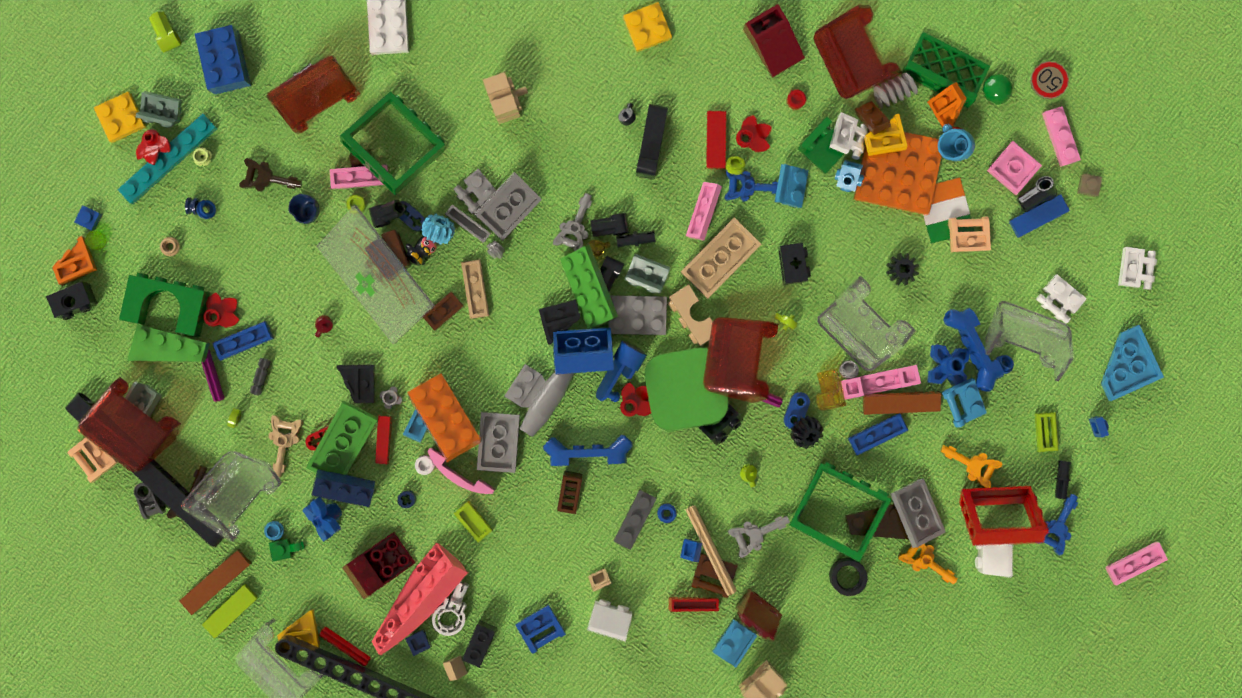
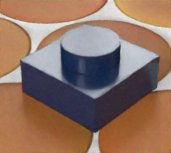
M424 629L405 638L413 656L432 647Z

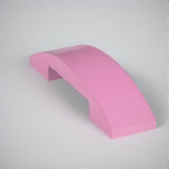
M917 365L841 381L845 400L864 396V394H873L921 384Z
M433 447L427 451L439 471L453 483L477 493L493 494L496 489L483 480L479 479L476 484H473L446 466V460L442 453Z

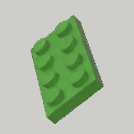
M586 245L561 258L560 261L587 329H592L618 317L590 245Z
M342 401L306 468L315 473L319 469L347 475L378 418Z

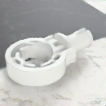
M461 581L456 586L453 595L450 596V600L447 597L432 614L433 627L438 633L451 636L457 634L465 624L464 610L467 604L465 602L462 603V600L469 587L468 583L464 582L462 584ZM444 612L455 613L458 617L455 622L456 627L454 628V625L447 626L440 622L441 614ZM437 614H438L437 619H438V624H439V626L437 625V623H436V621H435V617H436Z

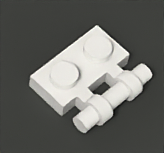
M841 112L838 115L829 147L844 154H847L851 149L853 152L852 158L858 160L865 148L863 144L865 135L868 134V128L864 124L858 127V119Z
M1124 247L1118 285L1139 288L1141 281H1143V289L1151 290L1152 282H1155L1153 273L1154 266L1157 265V259H1155L1156 251H1148L1147 257H1144L1145 249ZM1143 264L1146 265L1145 274H1142Z
M1054 275L1043 289L1048 296L1045 297L1040 294L1036 298L1041 303V307L1051 311L1057 320H1062L1065 324L1071 319L1066 314L1067 310L1072 314L1076 313L1087 299L1058 275ZM1054 299L1062 305L1060 308L1052 303Z

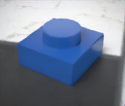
M82 205L74 223L95 231L102 214Z
M1095 416L1089 418L1095 437L1102 438L1109 435V426L1103 417Z
M684 539L680 558L699 562L702 543Z

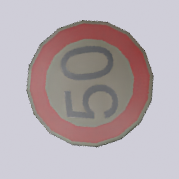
M1052 61L1043 62L1035 67L1030 78L1032 90L1043 99L1058 98L1066 91L1069 83L1068 73L1065 68L1059 63Z

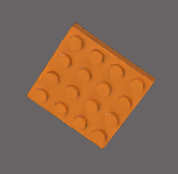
M904 132L907 142L906 150L868 156L865 144L861 160L863 165L861 175H864L861 187L857 186L853 200L928 216L941 161V154L938 151L939 139Z

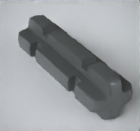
M265 358L259 359V368L256 369L252 382L254 385L250 389L251 394L261 395L263 389L261 387L265 383L268 373L267 368H269L271 363L270 360Z

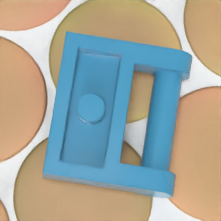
M973 378L942 392L944 399H947L956 428L962 427L967 422L987 413ZM956 394H958L965 413L964 415H961L954 398Z

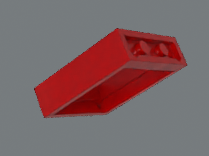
M1031 486L961 489L959 504L973 546L1044 543L1045 536L1049 532L1047 522H1044L1042 508H1039L1037 496L1033 493ZM1024 504L1032 527L982 529L975 506Z

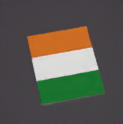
M960 177L935 185L930 214L928 216L923 215L931 244L950 239L949 218H956L957 220L971 219ZM958 227V232H975L974 227Z

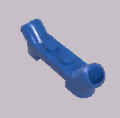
M970 308L962 312L954 309L947 311L943 319L944 324L959 331L962 337L961 341L967 347L970 359L979 371L976 379L977 388L988 392L993 390L995 381L1004 376V371L998 359L990 360L974 328L980 325L975 312Z
M620 435L609 448H604L603 444L592 445V448L584 449V445H573V449H567L559 440L551 437L543 446V450L550 456V466H569L570 458L608 456V464L627 463V453L633 447V443L625 435Z

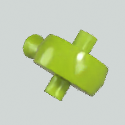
M779 313L775 315V319L784 325L783 330L786 331L788 328L794 330L797 327L798 323L793 320L795 318L794 315L791 314L789 317L782 316Z
M747 464L741 468L740 477L743 481L749 482L750 487L756 486L754 480L757 477V469L755 466Z

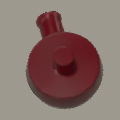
M322 315L315 320V328L317 329L315 336L320 337L322 333L332 330L333 321L329 316Z

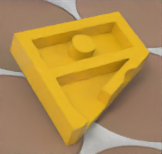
M899 114L894 115L890 120L891 127L875 135L872 132L865 135L864 140L868 156L907 149V142Z
M314 609L308 611L277 635L278 641L284 635H291L319 647L320 641ZM282 642V647L289 650L290 645L287 642Z

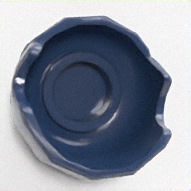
M298 194L293 196L289 202L288 211L294 216L295 221L299 223L310 224L320 214L319 203L312 196Z

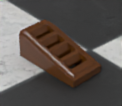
M392 230L381 234L402 266L407 269L410 268L411 264L406 256L407 253L399 232Z
M564 471L557 511L576 514L583 474ZM565 486L576 488V491L565 489ZM564 494H565V495H571V496H575V499H574V498H569V497H563V496H564ZM562 502L574 503V505H562Z

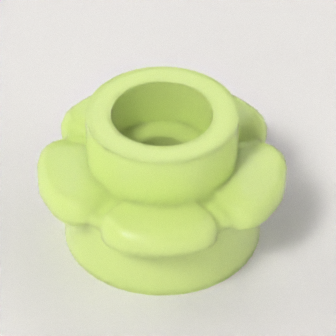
M201 147L194 151L193 159L198 166H207L211 162L212 154L206 148Z

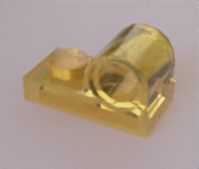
M837 368L817 373L821 392L816 396L818 408L821 411L846 406Z

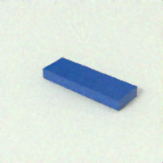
M1060 194L1053 200L1047 201L1010 220L1009 223L1017 238L1070 210Z
M264 321L212 344L219 361H222L273 340L274 337L268 322Z
M898 413L848 437V440L855 455H859L908 431V428L901 414Z

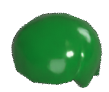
M996 74L986 79L982 91L987 101L1000 105L1010 99L1013 85L1008 77Z

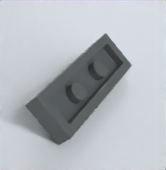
M639 489L614 542L631 550L657 499L656 497Z

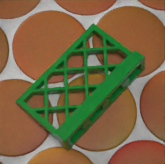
M922 32L901 74L907 73L914 81L940 93L956 83L950 81L947 75L955 72L958 78L957 83L966 97L963 106L969 108L978 96L977 93L988 73L990 65ZM923 39L929 41L932 48L924 50L922 45ZM938 50H946L949 57L941 59ZM934 51L937 60L929 62L926 53ZM922 55L925 64L919 65L913 62L914 57ZM959 57L964 59L966 65L958 67L955 59ZM951 60L954 69L946 71L943 62ZM939 64L941 73L936 74L932 72L931 65ZM977 66L983 69L982 74L975 76L972 67ZM968 69L971 78L963 80L960 71ZM972 81L975 87L974 91L971 92L966 89L964 83Z

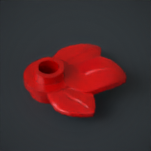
M755 115L749 116L742 122V129L736 135V142L742 148L749 147L754 152H764L770 148L765 139L768 137L772 127L768 124H757ZM742 136H747L749 140L744 142Z
M149 129L143 134L142 142L137 146L136 157L138 160L144 158L148 163L155 165L159 152H171V146L166 137L160 136L154 129Z
M218 293L212 294L207 299V310L203 316L207 325L212 327L220 325L229 328L240 321L233 314L237 309V299L225 298L221 300ZM216 314L217 318L213 321L211 316Z
M630 382L626 384L621 392L623 399L620 404L621 412L628 417L636 414L640 416L651 414L647 387L640 386L635 389ZM631 403L633 410L628 411L626 405Z

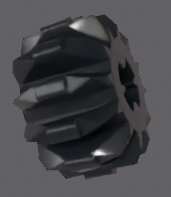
M899 253L897 258L894 256L890 258L892 263H887L886 265L888 268H891V270L886 271V274L893 275L890 277V281L896 279V285H900L902 282L904 286L908 285V280L910 282L915 281L913 276L919 275V272L914 270L919 267V264L913 265V262L916 260L915 257L909 260L908 253L904 257ZM905 266L906 269L904 271L906 272L901 273L899 271L900 267Z
M807 415L805 418L800 417L798 422L794 421L795 426L790 428V436L797 446L807 449L809 446L814 447L816 442L820 443L819 438L823 437L822 432L824 429L817 418Z

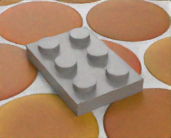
M513 172L474 214L503 241L542 199Z
M610 296L618 317L609 321L611 334L666 335L667 297Z
M481 412L479 434L481 443L478 447L477 470L516 472L520 415Z
M919 479L890 494L912 548L919 547L946 532L924 479Z

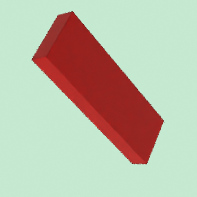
M707 111L706 169H725L726 111Z

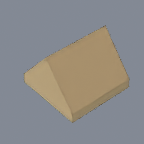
M605 568L588 576L594 592L612 584Z
M461 655L443 662L449 681L458 680L468 674Z

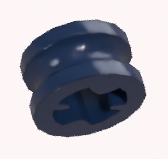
M188 197L186 199V214L193 213L198 215L196 206L200 202L199 198H194L193 200L191 197Z
M412 491L400 493L397 499L399 506L405 509L412 507L416 502L415 494ZM408 494L410 495L409 499L412 501L411 503L408 502L406 505L404 504V499H402L403 495L405 497Z

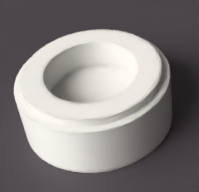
M421 456L415 462V469L421 475L430 474L435 468V464L430 456Z

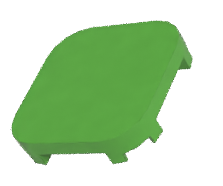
M694 348L653 357L647 363L645 381L651 415L655 424L660 429L674 432L704 425H714L725 417L728 410L726 387L721 362L712 350Z

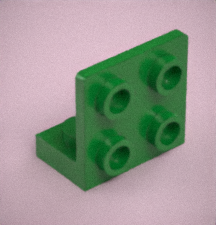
M828 117L798 147V150L824 174L844 155V153L829 147L834 129L829 126L832 121Z

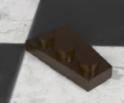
M894 503L888 505L873 537L909 540ZM880 507L845 515L849 534L865 536Z

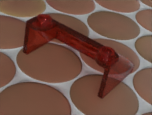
M870 5L855 6L818 29L814 34L815 45L839 95L844 99L859 95L902 74L900 67L894 62H889L882 66L864 27L870 24L874 17Z
M331 55L267 94V98L293 132L302 133L309 128L308 120L342 99L347 101V103L355 101L360 92L345 68Z
M727 317L716 318L712 322L703 379L705 389L712 393L750 403L768 399V384L757 379L763 337L772 338L776 336L779 324L759 320Z
M119 377L80 420L78 431L126 469L138 472L176 440L181 423L168 416L163 417L158 423L123 397L128 392L129 386L125 380Z

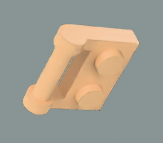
M989 217L959 220L949 218L948 227L950 229L951 252L991 250ZM981 226L982 231L958 232V227Z
M92 434L88 435L67 452L86 473L90 483L98 480L119 462ZM81 450H83V452L87 455V457L90 459L93 465L97 468L95 472L88 464V462L85 460V458L81 455Z

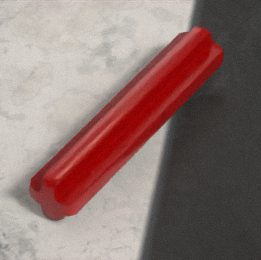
M324 627L321 630L319 636L364 667L369 663L371 657L329 628Z

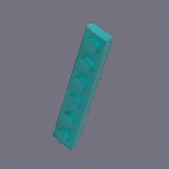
M202 113L170 142L171 152H159L155 165L146 163L117 190L133 205L218 128Z

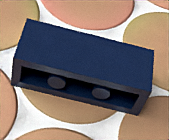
M317 469L311 496L370 507L375 481Z

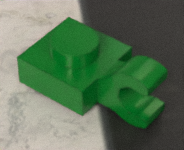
M290 538L270 542L269 548L272 562L292 558V552L305 549L304 541L290 543Z

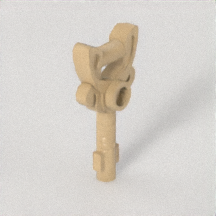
M276 415L271 417L273 432L269 433V439L274 440L273 443L279 446L276 463H273L272 467L274 477H281L282 473L285 472L286 465H283L286 447H291L300 440L297 434L303 424L301 419L287 422L281 421ZM280 428L289 429L291 433L284 434L280 432Z

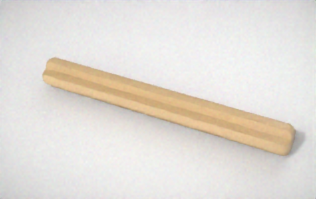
M690 506L686 509V512L726 594L730 596L736 593L737 590L696 506Z

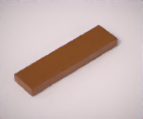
M940 391L864 394L863 396L864 415L941 411Z
M240 549L237 550L180 599L179 602L191 615L195 614L252 563Z

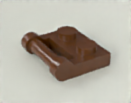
M701 553L691 587H699L728 598L729 596L722 586L699 580L701 574L719 580L708 555ZM722 560L733 582L738 565Z

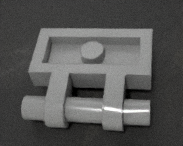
M479 169L464 180L468 186L466 189L463 190L460 185L453 189L458 194V199L460 201L463 200L468 206V211L471 214H474L496 191ZM472 192L479 199L476 203L469 197Z

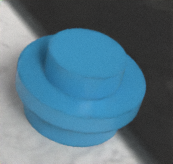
M278 521L269 522L264 529L265 536L270 540L280 539L284 534L283 525Z

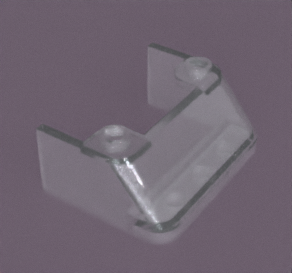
M1001 301L998 304L985 337V354L990 355L993 348L1002 347L1005 342L1039 354V359L1043 366L1054 369L1055 381L1059 382L1074 359L1070 327L1063 322L1006 301Z

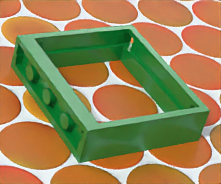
M391 91L340 135V142L394 195H397L445 151L443 138L438 134L435 135L431 131V127L425 121L422 122L412 108L408 109L404 105L402 98L394 95ZM390 104L434 146L398 180L385 170L353 138L355 134Z
M825 462V464L820 463L789 526L860 562L891 501L888 498L889 493L878 489L876 492L870 488L871 484L860 480V482L853 480L854 476L850 473L843 471L841 474L835 471L836 466ZM823 471L882 501L858 551L798 521Z

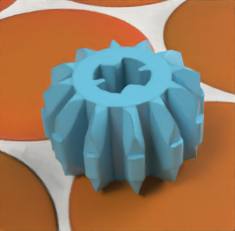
M428 215L422 224V235L427 237V240L433 241V243L437 242L440 245L442 243L448 244L455 233L454 223L450 222L449 218H444L443 215Z

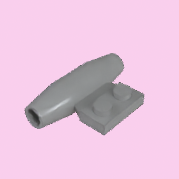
M526 364L523 366L505 394L506 398L520 407L529 408L520 430L533 437L542 428L565 395L574 373L556 374L554 372L545 381L542 374Z

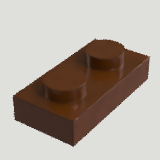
M872 101L855 109L856 116L873 135L891 127L890 120Z
M450 292L422 317L436 331L459 312L464 305L453 292Z

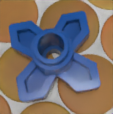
M932 345L930 356L938 365L928 371L927 382L942 384L947 378L951 386H955L966 381L967 376L963 370L965 363L969 361L970 353L968 349L956 348L950 354L946 346Z
M318 497L303 509L308 520L312 521L316 527L317 533L323 542L341 529L337 521L342 516V511L336 503L326 505L322 498Z

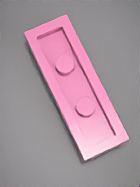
M1063 106L1042 113L1060 167L1080 161L1081 159Z
M381 165L388 171V165ZM365 166L330 169L331 189L384 185Z
M703 182L686 233L687 237L705 240L722 188L719 184Z
M1154 542L1105 568L1113 584L1117 586L1168 559L1160 543Z

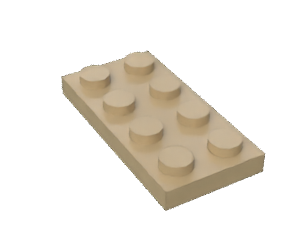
M734 217L680 273L708 299L754 253L761 243Z

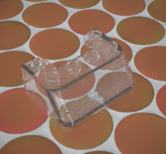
M860 276L818 316L817 321L820 327L861 368L866 371H872L903 348L916 330L904 320H898L891 326L863 300L870 294L871 287Z

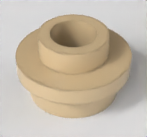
M167 237L160 244L161 252L166 256H174L180 250V243L173 237ZM172 243L173 249L169 250L168 246Z

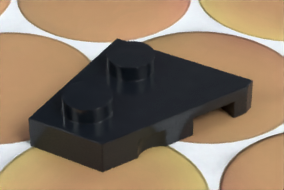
M576 299L538 309L548 345L553 343V332L566 331L580 319Z
M337 365V370L340 372L346 388L349 389L354 403H375V365Z

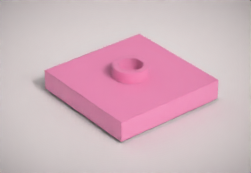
M1012 141L988 168L987 172L1013 194L1017 195L1042 165Z

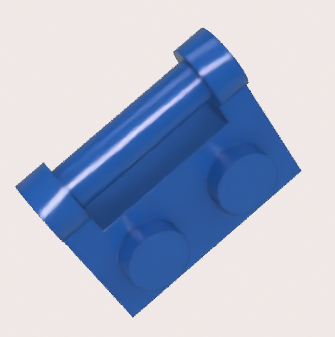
M549 604L515 624L532 654L557 637L566 635L563 626L558 621ZM551 626L555 627L556 630L535 642L532 641V637Z

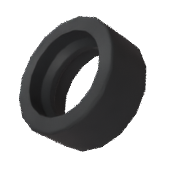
M842 558L836 561L830 569V583L840 594L855 596L866 587L868 581L867 571L855 559ZM850 565L858 570L860 578L856 586L845 588L839 584L837 574L842 567Z

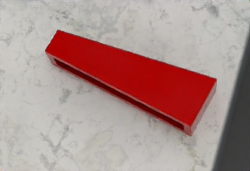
M378 416L376 464H389L393 416Z
M669 597L668 609L671 612L719 611V599Z

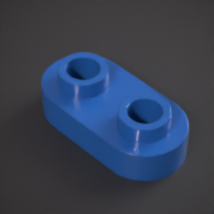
M798 392L790 398L783 417L784 425L789 429L795 426V423L793 424L790 421L791 417L795 416L798 422L800 417L805 418L810 399L805 393ZM799 398H802L804 401L801 406L797 404Z

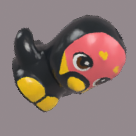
M422 236L417 241L415 247L409 243L406 244L408 251L406 256L417 266L425 265V258L435 252L437 243H433V241L427 240V237Z

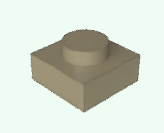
M1081 174L1077 193L1094 197L1099 196L1102 177Z

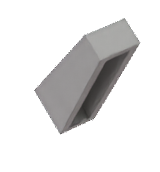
M451 205L445 213L446 216L483 243L491 234L454 205Z

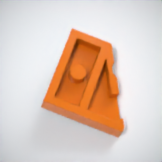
M956 82L927 102L942 127L946 124L954 127L966 97Z
M80 236L77 239L79 242L71 250L68 249L62 259L58 260L52 267L58 284L62 286L97 270L86 238Z

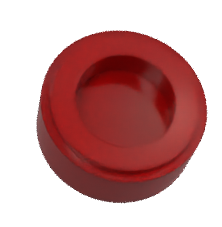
M793 90L787 96V105L791 109H801L806 103V95L801 90Z

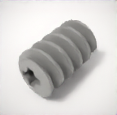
M907 73L902 74L901 77H895L894 80L890 79L888 83L883 82L881 86L877 85L873 90L876 103L881 109H883V103L887 107L890 106L889 100L896 104V97L903 101V94L908 98L911 97L910 91L915 95L918 94L913 78Z

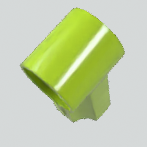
M162 11L151 14L149 20L157 35L155 39L161 51L165 53L181 46V40L172 28L166 13Z

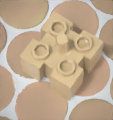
M505 72L483 79L498 123L502 124L519 118V111L522 108L518 97L528 94L526 86L515 90L511 77L507 78Z
M766 660L751 676H748L739 685V688L745 698H779L785 692L787 684L780 673Z

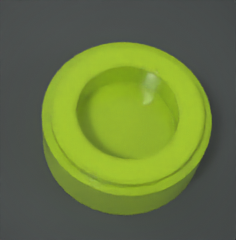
M737 156L730 157L726 162V170L733 175L742 174L746 165L745 161Z
M357 194L351 195L346 202L347 209L353 214L363 213L367 206L366 200Z
M233 408L228 419V427H237L242 413L241 410Z

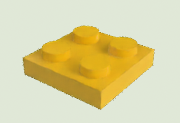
M659 2L623 15L636 52L672 39Z
M130 92L123 93L93 107L111 143L146 128L145 122L140 118H136V113L139 112V109Z

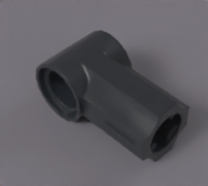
M1048 176L1039 178L1036 186L1017 198L1018 203L1025 212L1030 211L1043 201H1051L1056 197L1057 190L1053 179Z
M393 200L384 205L369 208L374 228L389 225L390 221L403 216L405 211L404 204L399 200Z
M627 213L615 214L609 218L590 221L593 237L630 233Z
M607 255L600 271L608 292H610L624 263Z

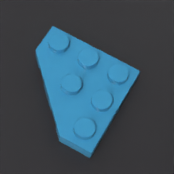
M1140 325L1129 328L1118 335L1101 382L1109 401H1113L1164 378Z

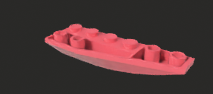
M439 543L432 547L413 570L373 638L372 644L379 655L394 647L429 618L468 573L462 563Z

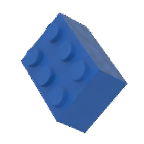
M233 25L195 33L207 90L215 95L251 86L239 31Z
M611 328L553 332L556 374L614 370Z

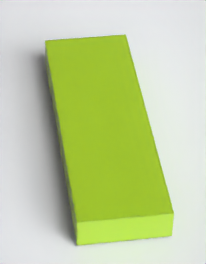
M244 584L202 626L214 639L217 638L259 597Z

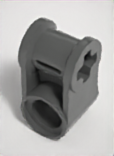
M143 482L135 486L134 495L139 505L140 513L145 520L150 519L155 514L166 512L164 502L149 488L148 495L143 492V487L146 486Z

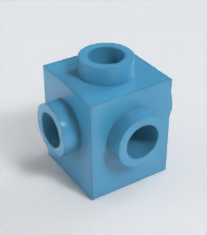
M845 160L842 168H838L835 180H838L837 187H840L845 192L856 191L857 186L861 187L864 175H861L863 165Z

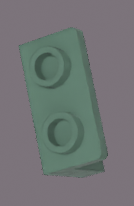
M144 91L141 95V110L136 113V118H140L143 122L160 123L163 127H173L180 122L182 100Z
M634 254L625 280L633 286L644 287L651 293H661L671 267Z
M135 381L118 408L116 415L126 418L136 427L143 429L162 395L149 385Z

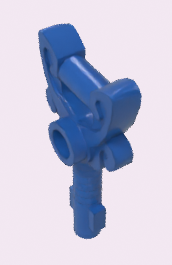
M726 170V176L729 179V192L724 197L726 201L741 198L745 202L749 199V196L754 194L755 190L771 191V194H776L778 182H772V184L755 183L754 178L750 177L749 171L733 175ZM737 180H740L742 185L740 192H736Z
M1073 494L1065 499L1063 503L1065 506L1058 520L1044 521L1047 522L1048 534L1055 533L1058 537V541L1046 534L1044 543L1053 547L1055 553L1059 556L1064 553L1065 540L1071 539V534L1067 532L1068 527L1065 525V522L1072 509L1075 510L1078 505L1076 502L1078 497Z

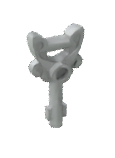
M585 193L584 197H581L578 204L580 207L574 221L570 220L567 223L563 222L560 224L561 232L554 239L553 245L559 246L564 244L574 248L575 251L583 247L582 239H587L588 233L584 231L585 227L581 222L587 208L589 209L591 206V195ZM573 234L577 237V241L569 239L565 235Z
M782 516L774 519L775 522L761 528L747 521L743 524V527L729 529L728 533L735 537L740 547L739 557L747 556L753 548L760 550L763 535L777 528L779 530L785 528L786 524L790 523L788 517L782 518ZM743 533H746L750 537L749 545L746 544L742 535Z

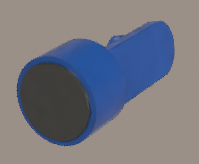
M622 341L613 356L614 370L607 371L597 389L596 398L600 401H604L606 398H610L613 402L619 401L620 393L611 390L620 374L627 379H632L634 373L640 369L647 354L638 347Z

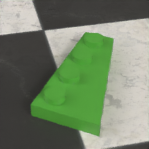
M137 324L127 361L205 362L210 343Z

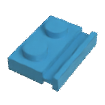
M782 164L775 202L795 208H802L809 170Z
M733 619L712 652L736 668L756 639L757 634Z

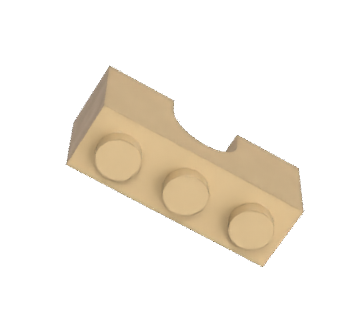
M689 285L669 297L670 302L668 304L673 312L677 311L680 315L678 320L683 328L687 327L691 334L688 336L694 345L697 343L701 346L719 334L710 317L704 321H695L691 317L690 308L699 300Z

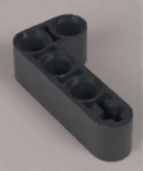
M649 104L636 169L637 177L655 180L668 107Z

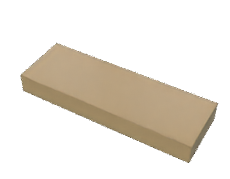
M481 260L461 262L470 319L490 316Z

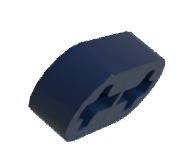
M400 201L404 206H407L406 210L410 214L407 216L403 213V216L399 218L412 230L422 231V225L414 227L415 223L411 218L415 217L417 220L421 218L420 222L423 224V221H425L424 216L406 201Z

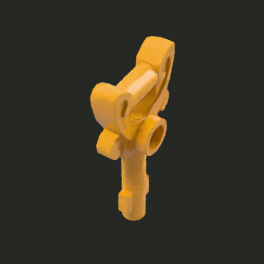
M950 445L948 447L942 446L940 452L944 453L945 457L953 458L967 465L966 471L969 473L967 477L970 481L977 480L982 487L991 488V481L989 480L994 470L1002 467V462L987 459L988 456L985 453H979L978 456H973L970 459L956 452L957 449ZM987 464L988 466L983 476H981V468Z
M924 543L916 548H912L911 545L906 554L898 555V559L902 562L912 564V569L915 571L930 567L942 576L941 579L947 583L955 584L958 579L951 570H946L933 561L934 554L932 552L934 547L932 545H925ZM921 548L920 555L917 558L912 559L917 550Z

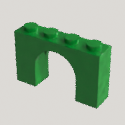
M137 273L136 276L129 275L119 320L145 325L151 300L157 294L169 291L177 298L180 305L175 332L197 337L201 336L204 323L203 316L207 310L206 302L210 297V292L204 291L205 287L193 285L192 288L185 287L186 283L174 281V284L167 283L165 278L155 277V280L148 279L149 275Z

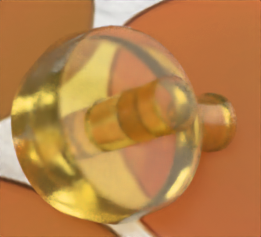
M592 240L588 243L595 257L601 256L605 248H610L609 242L603 243L599 240Z

